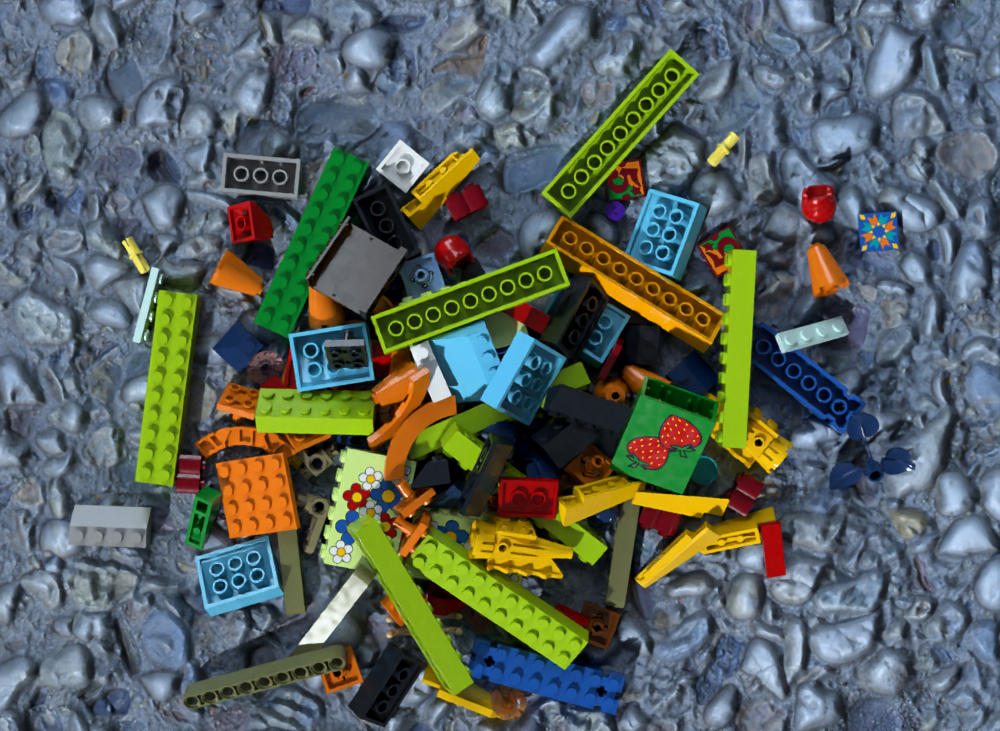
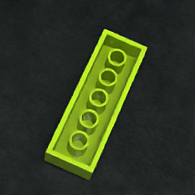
M260 388L255 413L257 433L372 435L375 430L377 404L375 405L371 399L370 394L372 391L308 390L298 392L297 389Z

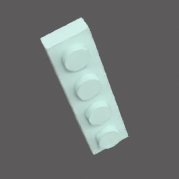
M151 268L133 342L144 344V341H147L149 338V322H152L154 319V303L157 304L158 288L164 280L162 269Z
M842 316L778 333L775 335V338L783 354L844 337L849 334V331Z

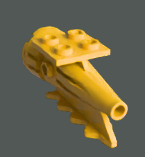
M706 392L703 397L717 401V397L710 392ZM749 405L746 449H726L735 458L744 463L748 469L756 460L770 474L771 468L775 470L788 455L786 452L788 447L792 449L794 444L779 435V425L771 418L767 420L763 417V412L758 407H751ZM718 422L715 423L714 428L710 434V436L714 440L715 431L719 430Z
M493 516L494 524L479 519H474V522H472L468 539L472 549H468V558L485 559L487 571L495 569L506 574L515 572L523 576L536 575L543 579L563 578V573L553 559H572L573 547L537 537L532 522L528 519Z

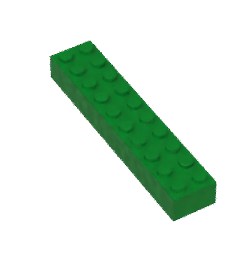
M336 147L333 148L254 323L286 338H289L288 334L295 332L309 302V286H307L305 279L306 272L310 267H314L319 253L324 252L327 248L326 245L329 238L335 236L341 221H345L354 204L352 199L357 197L371 167L370 163Z

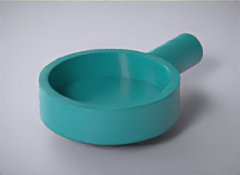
M701 454L691 479L701 485L713 482L718 474L716 462L712 458L702 456Z

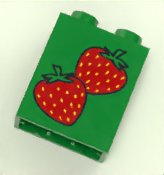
M645 375L632 404V414L622 428L615 444L609 468L615 470L618 475H628L629 480L637 478L648 482L659 492H675L682 495L716 423L719 402Z

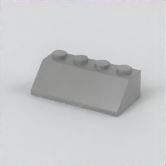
M75 505L69 525V545L146 548L151 545L152 507Z

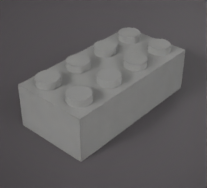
M224 153L220 191L224 194L300 200L303 161L301 159Z

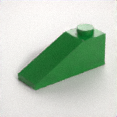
M205 486L195 495L185 539L186 544L200 550L204 548L218 514L223 493Z

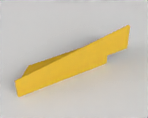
M472 148L464 154H460L458 151L451 153L411 191L415 198L403 206L401 211L421 230L443 205L444 200L447 199L446 196L454 192L480 161V157Z
M620 474L574 487L573 495L558 497L557 508L562 525L566 527L632 499L636 492L644 491L646 482L642 480L632 481L629 480L628 475Z
M650 489L636 492L632 500V504L697 518H702L704 513L722 516L729 503V499L673 495Z
M773 507L749 513L746 517L739 516L712 524L711 526L721 537L700 552L708 554L761 543L760 524L776 521Z
M707 521L693 534L686 529L634 579L643 588H647L714 543L721 535Z
M428 663L422 683L438 688L437 697L487 717H498L506 720L503 718V714L499 716L493 710V706L496 704L491 703V693L472 683L454 696L442 686ZM503 700L500 701L501 707L509 711L511 705Z

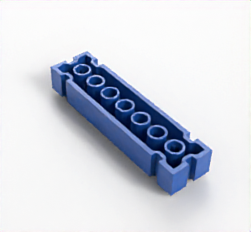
M753 314L751 365L818 418L823 420L829 419L826 424L837 433L843 434L846 431L851 415L860 413L867 403L855 394L847 395L848 388L798 349L782 354L775 335L778 333L764 322L757 324L755 322L757 317ZM835 403H840V410H834Z
M476 634L472 653H475L476 656H470L468 668L473 674L471 677L481 679L482 675L489 676L488 681L590 709H593L594 705H598L600 711L616 715L619 704L616 692H622L625 681L623 673L609 670L608 674H605L601 667L575 660L564 670L534 649L498 640V644L491 643V638ZM488 656H492L494 662L487 663L485 658L488 659ZM600 686H604L605 689L602 693H599L597 689L598 687L600 689Z

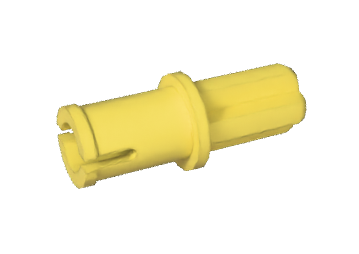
M730 131L721 144H717V148L707 159L708 163L713 167L717 166L725 155L730 154L729 151L740 138Z
M128 237L126 241L123 240L122 244L130 255L129 259L133 260L141 274L148 272L150 266L143 256L144 252L139 249L134 238Z

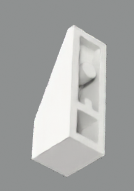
M429 341L410 348L419 371L426 367L430 372L428 392L433 403L452 396Z

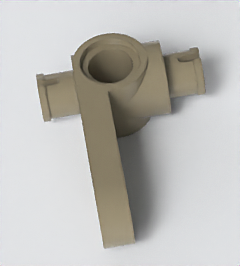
M280 433L283 438L289 441L284 433ZM333 444L327 449L322 447L312 456L306 449L299 451L297 455L306 465L299 472L301 475L307 472L303 476L306 480L313 474L317 477L334 463L333 458L339 454V451L336 449L332 452L336 448ZM315 458L322 460L323 466L321 468H316L313 465Z
M306 493L303 496L296 494V505L301 507L302 512L313 515L303 543V552L312 554L328 515L329 506H333V504H330L329 499L323 498L320 495ZM321 502V507L314 510L315 503Z

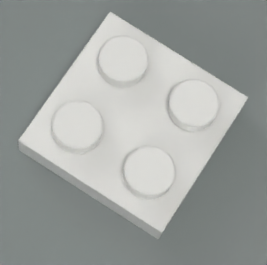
M399 140L376 170L407 194L430 163L403 141Z

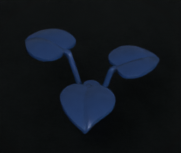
M538 409L528 427L535 434L554 417L549 416L547 411ZM505 421L493 423L481 433V437L485 440L490 432L511 440L515 449L511 459L517 460L521 458L522 461L528 460L533 462L526 466L528 478L556 479V469L547 460L541 459L537 462L535 458L525 456L528 453L527 443L531 441V438L529 437L524 442L516 443L517 439L514 438L515 428L510 423Z
M858 413L849 420L846 430L852 440L862 438L869 460L864 466L865 470L860 466L854 467L851 462L836 464L830 472L829 488L830 490H837L854 485L861 479L862 473L864 476H868L870 481L877 482L883 478L884 473L896 475L909 470H916V465L911 454L900 447L889 449L885 457L881 458L880 464L874 460L866 437H871L877 433L879 422L871 414Z

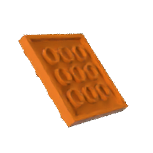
M286 452L215 463L220 490L223 493L222 500L230 538L301 528Z

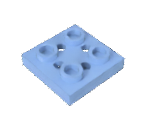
M434 252L406 261L400 269L408 297L413 296L416 299L421 297V293L428 291L435 293L439 291V288L446 287Z

